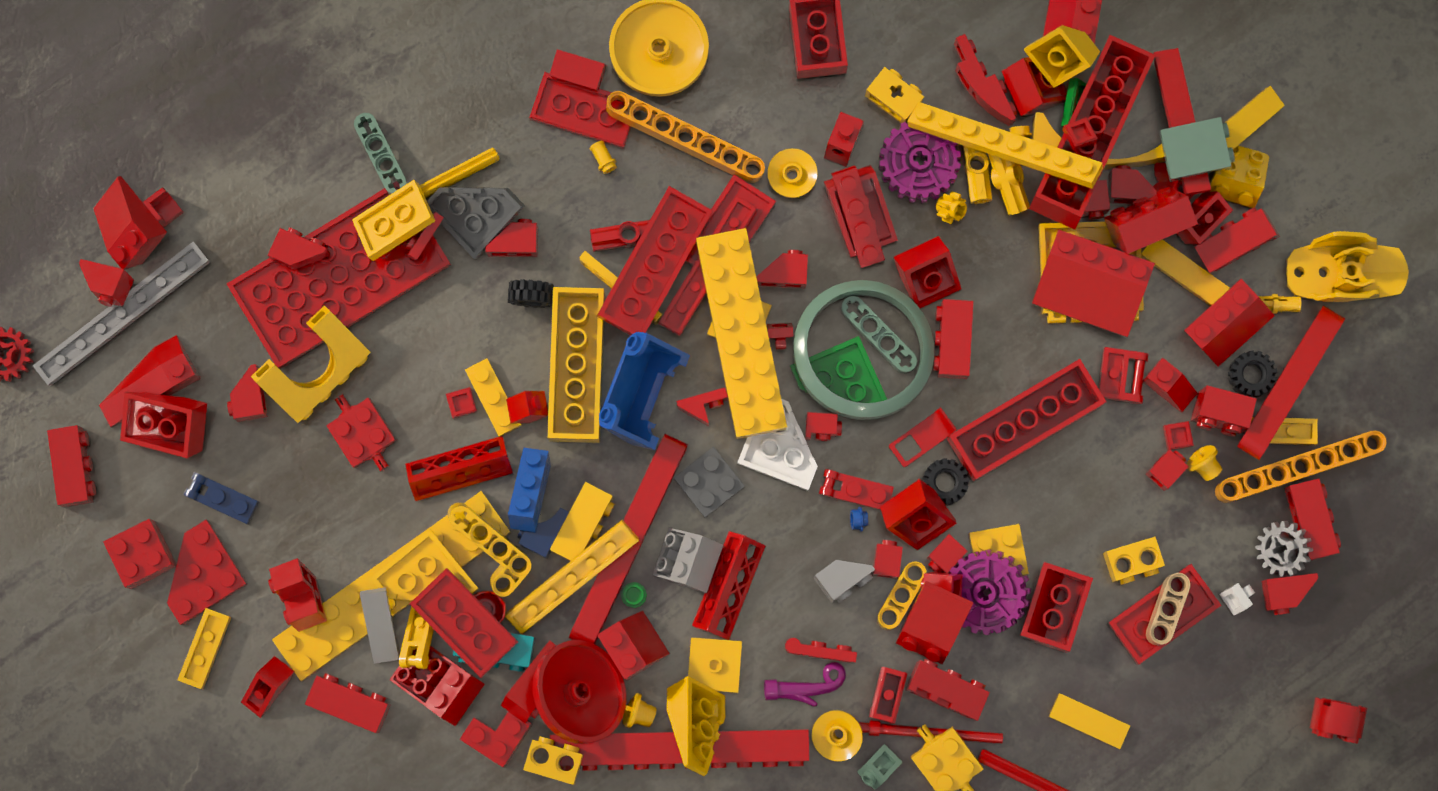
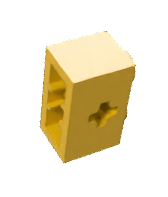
M886 67L882 69L865 93V97L900 123H907L917 103H922L924 96L921 95L922 91L914 84L908 85L902 80V76L894 69L888 70ZM897 91H899L900 96H896L895 98L891 96L892 93H896Z

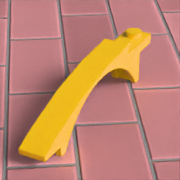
M1035 113L1031 139L1057 148L1061 137L1049 124L1044 113ZM1162 144L1139 156L1108 159L1103 170H1110L1118 165H1127L1133 168L1165 162Z

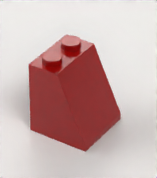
M643 610L618 621L597 635L626 681L670 654Z

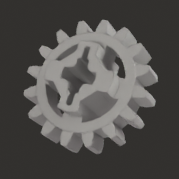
M1281 521V524L1273 522L1271 523L1272 528L1264 527L1263 531L1266 535L1257 537L1262 544L1255 546V549L1261 550L1262 553L1257 556V559L1265 560L1262 567H1271L1270 574H1276L1279 571L1280 577L1287 576V573L1290 576L1297 574L1296 569L1299 571L1304 570L1303 562L1311 561L1306 555L1308 552L1313 551V548L1307 547V543L1312 541L1311 538L1303 537L1306 530L1301 529L1298 531V524L1292 523L1289 526L1288 521ZM1288 533L1291 534L1295 538V540L1290 538L1288 536ZM1286 545L1287 550L1282 552L1281 548ZM1273 558L1279 560L1280 564L1277 563Z

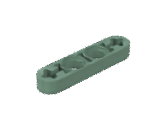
M370 113L358 115L354 120L355 130L386 191L391 195L397 191L390 179L391 177L395 176L400 184V188L408 184L374 116ZM366 121L369 123V127L373 132L370 135H368L367 131L363 126V123ZM373 141H382L381 149L377 151L370 149ZM386 160L393 162L390 170L382 171L380 169L382 162Z
M856 296L847 297L841 307L843 316L898 372L903 374L912 372L917 364L916 355L860 298ZM850 303L853 305L857 303V311L861 315L864 311H866L868 314L863 316L860 322L857 323L855 320H857L859 316L855 312L848 313L847 304ZM872 319L877 323V329L872 333L866 332L863 328L864 321ZM883 338H892L895 342V347L889 351L884 350L880 344ZM898 347L903 349L899 352L903 358L908 356L911 358L909 362L911 367L906 365L901 367L899 365L901 359L897 355L894 359L890 357L898 350Z

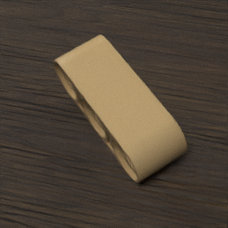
M1183 573L1169 575L1163 582L1146 629L1147 640L1153 645L1166 644L1173 637L1190 589V580ZM1176 578L1182 582L1180 592H1175L1171 588L1172 579ZM1165 602L1172 604L1174 608L1171 616L1165 615L1162 611V606ZM1157 626L1162 627L1165 631V637L1162 641L1154 637V629Z

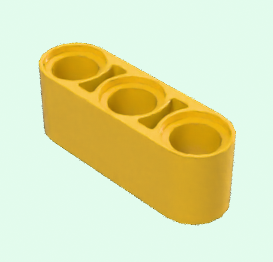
M911 562L901 572L878 612L877 623L882 629L892 630L901 622L921 587L924 573H927L922 563ZM909 568H918L921 572V578L917 581L911 580L908 577ZM903 589L908 593L907 602L900 603L896 600V590ZM885 611H891L895 614L896 621L894 624L887 625L883 622L882 615Z

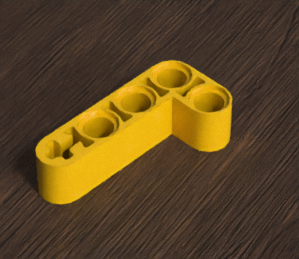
M454 503L448 509L447 515L450 523L500 564L490 577V585L496 595L501 597L509 596L530 572L531 561L529 557L466 504ZM464 510L466 519L470 521L468 526L460 518L456 521L454 514L456 511L461 513ZM477 526L486 527L485 535L480 538L473 536L474 528ZM495 543H505V550L502 553L493 552ZM516 558L525 559V565L521 569H514L512 567V563ZM499 578L509 579L507 587L503 589L496 587V582Z

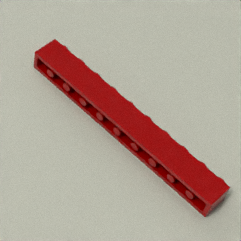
M809 730L718 731L720 736L713 745L714 754L711 768H727L726 763L737 762V768L752 767V762H763V767H778V761H788V766H804V761H809ZM674 732L611 733L604 739L589 744H576L568 742L557 735H550V739L555 740L554 746L563 748L564 744L579 748L578 753L584 754L581 762L582 771L598 770V765H608V770H623V765L634 764V770L649 769V764H659V769H675V764L683 763ZM564 756L560 760V767L564 771H570L572 766H574V760L570 756Z

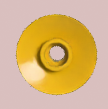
M785 149L777 153L770 161L767 173L771 187L778 194L788 198L801 197L814 187L817 180V166L808 153L800 149ZM793 171L797 174V177L790 179L787 174Z
M832 710L822 714L814 723L812 741L816 750L826 759L845 761L852 758L859 751L863 741V732L859 722L851 714L841 710ZM835 730H841L843 737H837Z

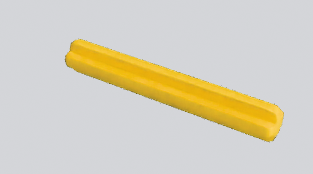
M490 148L421 184L420 187L425 198L433 195L439 188L449 187L499 161V155L494 148Z

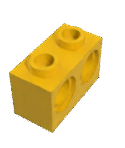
M1156 537L1103 553L1112 582L1120 581V585L1135 581L1134 576L1144 573L1145 578L1159 574L1158 568L1165 566ZM1146 551L1152 555L1153 561L1151 565H1146L1141 561L1142 552ZM1118 559L1127 561L1129 566L1127 572L1123 573L1117 569Z
M541 736L538 741L532 740L523 770L575 785L584 755L578 753L579 748L564 744V747L560 748L553 745L555 740ZM540 748L546 749L549 753L548 761L543 764L538 763L535 759V753ZM564 756H570L574 760V766L570 771H564L560 767V760Z

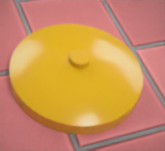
M642 0L627 8L615 22L610 35L609 52L615 72L627 86L644 95L662 97L677 94L687 89L699 78L707 63L709 42L703 22L685 4L676 0Z

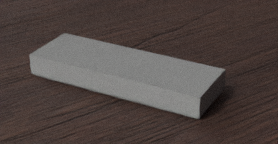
M386 587L360 591L374 664L399 660L400 655Z

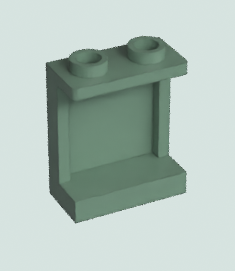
M1221 117L1160 130V138L1170 182L1179 181L1184 177L1222 169L1229 170L1231 168V163L1235 162L1232 147L1228 148L1226 138L1230 137L1227 122L1222 123Z

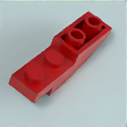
M966 34L956 37L954 46L962 62L957 64L955 71L961 82L985 111L1005 125H1013L1016 120L1017 111L1013 102H1008L1005 96L1007 90L1001 79L998 80L995 74L987 78L985 77L987 70L983 62H978L975 56L977 50L972 39L968 40Z

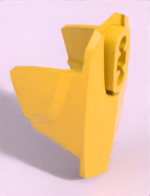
M1337 231L1313 239L1312 243L1308 246L1294 249L1286 259L1287 287L1295 296L1323 302H1349L1399 295L1406 286L1409 274L1407 262L1399 248L1377 245V238L1360 232ZM1298 269L1300 272H1304V274L1297 277L1294 274V270ZM1319 269L1325 271V277L1320 276Z

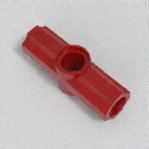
M650 220L639 222L626 221L621 225L590 229L593 252L621 247H635ZM632 230L636 236L631 240H627L622 237V232Z

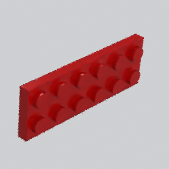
M669 186L598 312L597 317L630 336L635 332L646 333L692 250L696 238L699 237L713 210Z

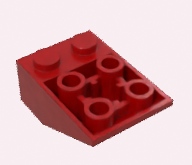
M430 645L428 653L429 664L426 669H418L416 666L401 668L399 665L389 680L437 716L456 726L485 684ZM413 649L412 655L416 656L417 650Z

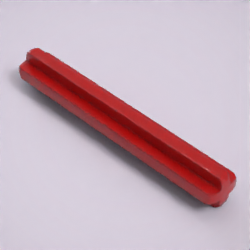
M985 749L978 756L980 763L1037 791H1069Z

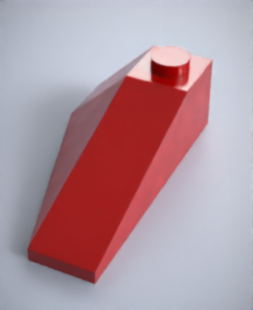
M176 335L155 346L100 403L99 407L111 428L122 422L125 392L171 396L201 379L179 337Z

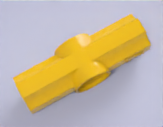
M963 145L964 170L967 174L970 204L992 201L988 157L985 152ZM978 160L982 163L983 168L975 170L971 167L970 162Z
M988 154L993 168L991 170L992 183L996 189H1000L1008 215L1028 210L1030 205L1022 184L1024 173L1021 165Z

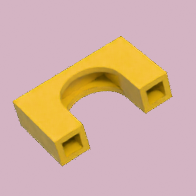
M325 306L306 323L326 343L330 354L328 367L319 378L311 382H296L287 377L270 359L251 376L297 423L301 420H306L313 413V408L319 402L326 401L330 397L331 391L337 385L343 384L355 367L362 366L371 353Z

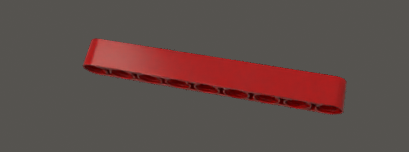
M664 434L623 520L637 535L639 541L598 573L568 639L596 643L597 635L601 632L686 452L687 443Z

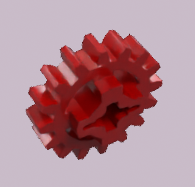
M0 327V366L4 365L8 369L5 371L0 370V382L3 376L7 382L12 381L13 375L20 379L21 370L29 371L25 366L26 363H33V360L28 358V355L34 353V350L27 348L31 341L23 339L25 334L20 331L16 333V330L12 327L8 331ZM3 339H13L16 342L7 344ZM5 350L8 351V352L6 353V356H7L6 359L2 358V357H4V351H5Z

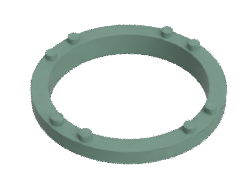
M869 280L849 281L825 290L806 307L794 334L793 361L802 385L821 406L835 414L851 419H879L902 410L922 391L933 367L934 339L925 315L907 295L894 287ZM863 295L883 299L900 309L915 328L920 344L918 371L913 381L902 392L890 399L876 403H859L846 400L826 388L812 369L807 351V338L810 326L824 308L845 297Z

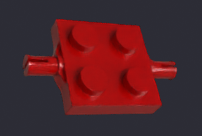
M344 394L338 396L339 398H336L335 401L342 413L338 418L326 425L353 468L358 467L365 461L373 460L380 472L385 470L384 468H388L389 465L383 458L382 453L386 447L397 441V439L370 398H366L357 405L350 406Z

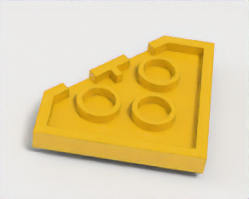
M431 529L426 531L370 577L377 588L386 587L389 599L413 601L446 568L472 594L479 589Z

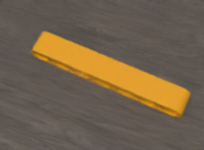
M614 91L608 96L606 109L611 117L724 172L736 175L745 182L756 183L762 178L765 165L759 157L622 91ZM614 100H621L625 106L617 110L611 106V103ZM636 111H643L646 113L647 118L640 121L633 114ZM662 121L666 122L669 125V129L667 131H660L657 129L656 124ZM683 132L689 133L692 140L682 142L679 139V134ZM704 143H709L713 145L714 151L712 153H705L701 146ZM732 154L736 157L737 162L728 164L725 162L724 156ZM755 165L758 167L759 173L751 175L747 172L746 167Z
M1370 431L1223 480L1216 486L1215 495L1219 501L1230 503L1325 472L1383 451L1387 443L1386 438L1379 431ZM1368 437L1375 439L1377 442L1375 450L1367 445ZM1344 445L1352 448L1353 456L1351 458L1343 453ZM1320 453L1328 455V465H1323L1320 462ZM1296 461H1302L1305 464L1306 470L1304 473H1299L1296 470ZM1275 468L1281 472L1282 478L1280 481L1272 478V469ZM1249 476L1257 479L1258 487L1256 489L1248 486L1247 479ZM1225 484L1233 487L1234 495L1232 497L1224 494L1223 487Z

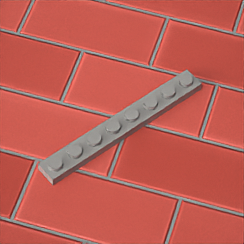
M193 241L129 291L123 307L113 304L112 307L106 308L35 363L33 367L48 386H52L208 265L210 261Z

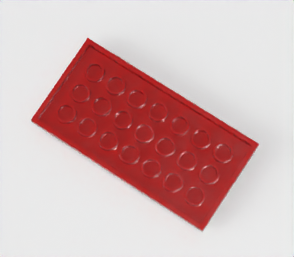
M397 181L394 182V188L396 190L400 189V184ZM385 188L303 237L307 240H311L313 237L324 242V247L330 252L327 258L296 270L268 258L227 283L243 313L274 364L279 369L324 343L306 324L323 306L328 308L348 328L451 266L433 235L417 260H412L405 256L408 250L405 248V245L409 239L375 261L368 257L352 219L388 197L389 194Z

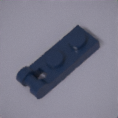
M196 472L193 473L191 477L193 481L189 489L186 488L183 495L245 524H249L259 501ZM202 484L208 486L204 496L198 493Z

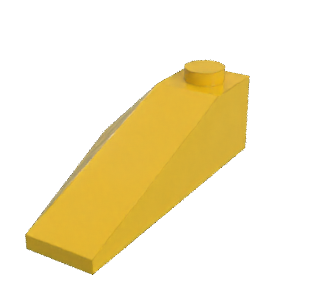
M687 676L667 688V712L684 767L705 776L708 773L713 758L714 742L720 736L718 733L719 727L725 720V695Z

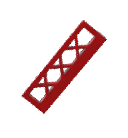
M503 436L405 464L408 482L415 501L513 473ZM500 446L501 450L492 453L488 452L489 449ZM466 455H474V457L471 459H463ZM442 462H450L447 466L439 467ZM426 469L423 473L413 475L414 470Z
M731 531L728 532L708 591L704 593L693 621V627L726 640L730 639L766 545L745 535ZM749 545L756 547L753 556L747 559L746 552ZM744 570V579L738 583L737 575L739 571ZM734 593L735 602L729 607L728 598ZM725 617L726 625L723 632L717 630L720 619Z

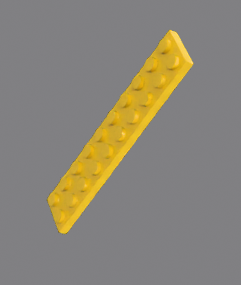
M482 491L464 503L505 537L511 533ZM464 510L461 513L457 511L454 513L456 521L460 518L466 522L467 526L469 525L470 521L466 519ZM446 515L325 601L323 607L327 619L326 622L300 632L291 625L273 638L272 641L292 670L295 671L294 673L299 680L304 681L368 635L360 591L378 589L370 577L426 531L431 529L461 567L467 565L484 551L453 527L448 515ZM477 526L473 530V536L478 538L483 537L486 533V527ZM388 598L392 617L408 607L412 601Z

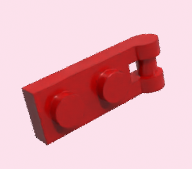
M825 469L823 475L825 481L824 485L820 487L819 494L881 511L880 506L891 499L894 487ZM835 481L842 482L840 491L833 489Z
M790 638L785 643L786 651L795 655L856 663L857 652H852L851 646L837 645L836 649L826 648L827 643L812 641L811 645L801 644L797 638Z

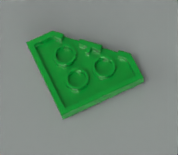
M859 336L809 357L812 369L818 379L834 394L846 400L859 403H876L887 400ZM790 365L799 390L808 393L798 377L795 365Z

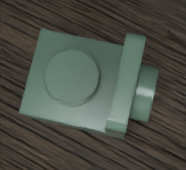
M884 744L857 772L865 784L876 790L902 764V761Z

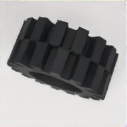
M520 279L510 281L508 303L533 308L550 307L553 305L554 285L539 280Z
M1252 350L1247 353L1244 352L1229 367L1231 368L1228 372V376H1230L1229 383L1234 386L1232 389L1235 392L1239 391V394L1256 398L1272 389L1274 382L1277 380V377H1275L1277 368L1274 369L1273 366L1275 362L1268 359L1269 355H1262L1261 351L1254 352ZM1255 365L1261 370L1262 378L1259 383L1251 384L1245 380L1243 372L1246 366Z
M943 458L930 464L924 473L922 481L933 488L944 504L949 506L961 500L969 487V478L967 477V470H964L961 463L958 464L955 462L956 460ZM944 472L950 473L955 479V487L948 492L941 491L936 486L937 476Z

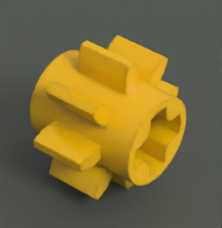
M951 191L950 195L944 193L936 203L937 216L942 217V221L952 224L953 220L959 222L967 212L966 199L961 198V194Z

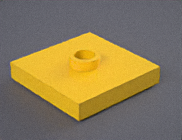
M691 638L688 676L716 691L738 693L742 641Z

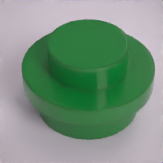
M631 582L622 589L621 598L628 607L637 608L644 604L647 593L640 583Z

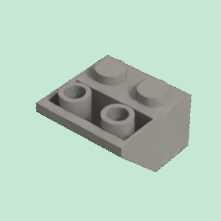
M669 527L653 576L707 593L723 544L698 534Z
M835 560L817 573L813 579L831 603L835 600L841 603L853 593L850 589L857 585L861 588L872 580L873 576L871 574L875 568L872 565Z

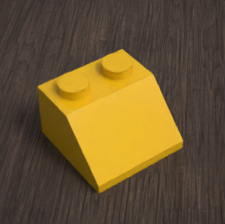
M1063 25L1024 48L1025 53L1053 88L1091 67L1100 53V50L1085 32Z

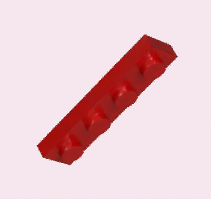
M854 165L831 173L860 267L864 268L884 261L883 251L857 167Z

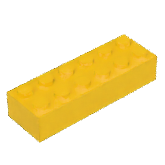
M553 287L547 437L549 442L600 443L601 426L599 423V413L602 401L604 320L598 318L597 314L605 302L604 288Z

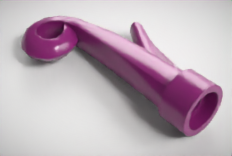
M837 662L828 663L823 669L825 682L820 683L777 681V679L764 680L765 700L791 699L816 707L817 702L808 696L830 693L841 687L846 679L845 668ZM833 669L838 672V676L834 681L829 676L830 671Z

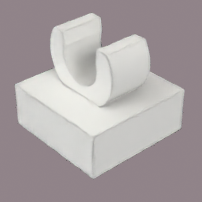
M1239 583L1219 595L1231 613L1236 615L1253 605L1249 597L1255 592L1250 585L1241 588Z

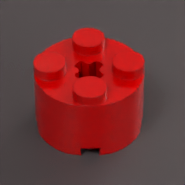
M1315 697L1310 722L1311 733L1331 739L1333 734H1336L1337 738L1343 739V741L1358 744L1359 739H1362L1367 707L1360 705L1357 707L1347 702Z

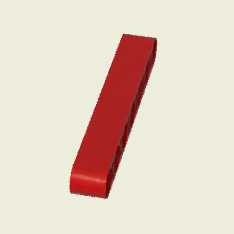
M1324 305L1322 306L1251 422L1250 428L1246 430L1237 445L1239 449L1260 460L1345 320L1343 316Z

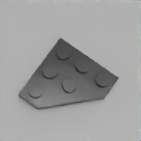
M441 187L427 201L431 212H437L444 217L441 224L473 259L479 258L486 250V246L525 207L509 188Z

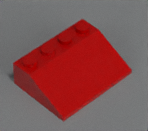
M1058 229L1032 304L1128 338L1155 263Z

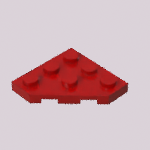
M207 519L184 533L167 601L169 608L180 625H184L203 613L205 608H211L247 585V582Z

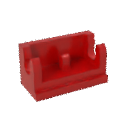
M557 49L549 76L598 90L607 65Z

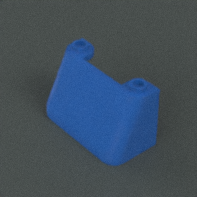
M635 332L626 341L624 352L603 408L599 413L600 426L631 445L655 450L659 438L651 432V429H654L656 424L649 421L650 415L665 376L674 377L675 372L673 370L679 365L686 367L690 355L648 333Z

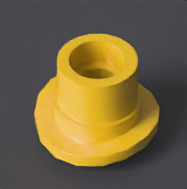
M1208 445L1195 451L1187 462L1189 472L1195 470L1205 481L1217 477L1223 468L1216 459L1218 453L1216 447Z
M636 693L628 705H626L623 724L627 728H631L633 724L649 728L655 718L656 707L641 700L642 694Z

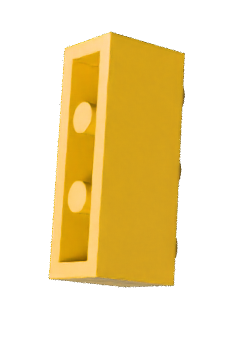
M585 482L550 551L571 561L589 546L592 538L597 540L603 529V526L600 525L604 516L609 517L615 506V503L612 502L613 496Z

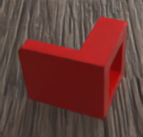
M163 187L143 202L164 228L184 213Z

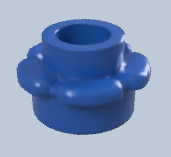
M861 507L850 511L852 530L859 529L862 532L863 527L868 526V513L863 511Z

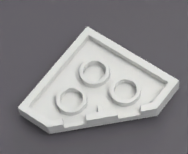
M781 399L787 429L747 437L737 464L808 491L818 466L809 450L789 402Z

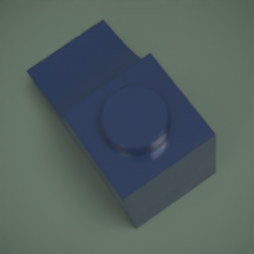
M559 508L552 518L537 524L536 532L520 530L517 536L520 539L518 544L548 559L551 553L550 548L569 512Z

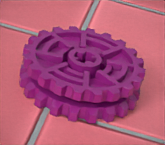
M906 122L900 124L899 130L892 129L890 138L886 137L883 141V148H881L879 155L881 160L879 162V171L883 172L881 179L883 183H889L888 190L890 192L897 191L898 198L903 199L905 196L908 197L911 203H914L916 199H920L921 203H927V199L930 197L933 200L939 199L940 192L946 194L949 191L950 185H954L957 178L956 174L959 173L961 163H959L961 152L956 151L958 143L910 128ZM916 157H920L921 161H924L923 165H919Z
M991 549L968 554L965 558L958 560L959 565L951 568L950 572L952 574H963L962 597L973 602L962 626L963 628L970 626L971 632L978 633L983 631L984 635H990L994 632L997 634L1017 624L1016 619L1022 618L1025 615L1023 608L1030 604V600L1026 598L1027 594L1031 593V588L1026 587L1029 577L1028 575H1022L1021 571L1024 568L1021 564L1017 566L1014 564V557H1004V552L1002 551L992 553ZM990 588L992 593L985 596L983 591Z

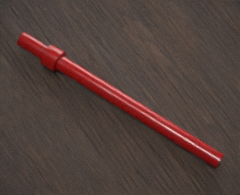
M870 720L869 723L859 722L862 732L868 733L869 736L887 734L921 737L917 732L919 727L880 724V721ZM928 727L934 736L948 730ZM956 730L963 741L999 744L1003 742V733Z

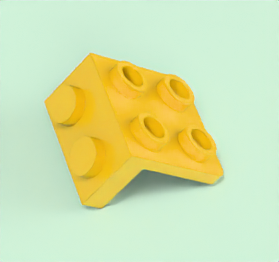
M1238 145L1233 149L1235 162L1231 163V168L1214 172L1210 181V192H1219L1227 201L1254 208L1264 189L1269 156L1260 151Z

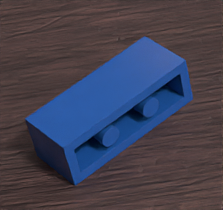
M523 448L508 511L510 529L536 532L551 468L549 451Z

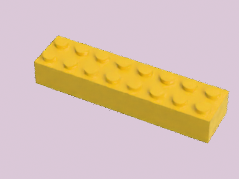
M744 228L696 238L736 440L786 430L787 424L747 230Z

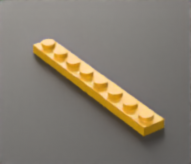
M921 102L917 103L907 121L910 128L1089 188H1093L1103 169L1102 162Z

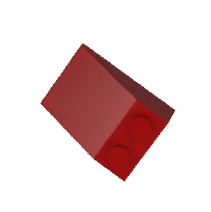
M871 165L857 169L880 245L884 246L898 241L875 170ZM832 178L824 181V185L850 257L856 256L855 248Z
M122 176L116 178L93 208L107 252L121 269L126 270L143 264L167 234V231Z
M127 391L124 393L120 441L189 458L203 451L207 403L186 397Z
M925 581L904 621L896 644L908 651L916 652L932 662H938L943 665L973 602Z

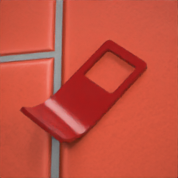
M940 407L925 420L892 442L889 448L901 465L907 467L957 429ZM911 435L921 448V452L910 460L905 461L895 445Z

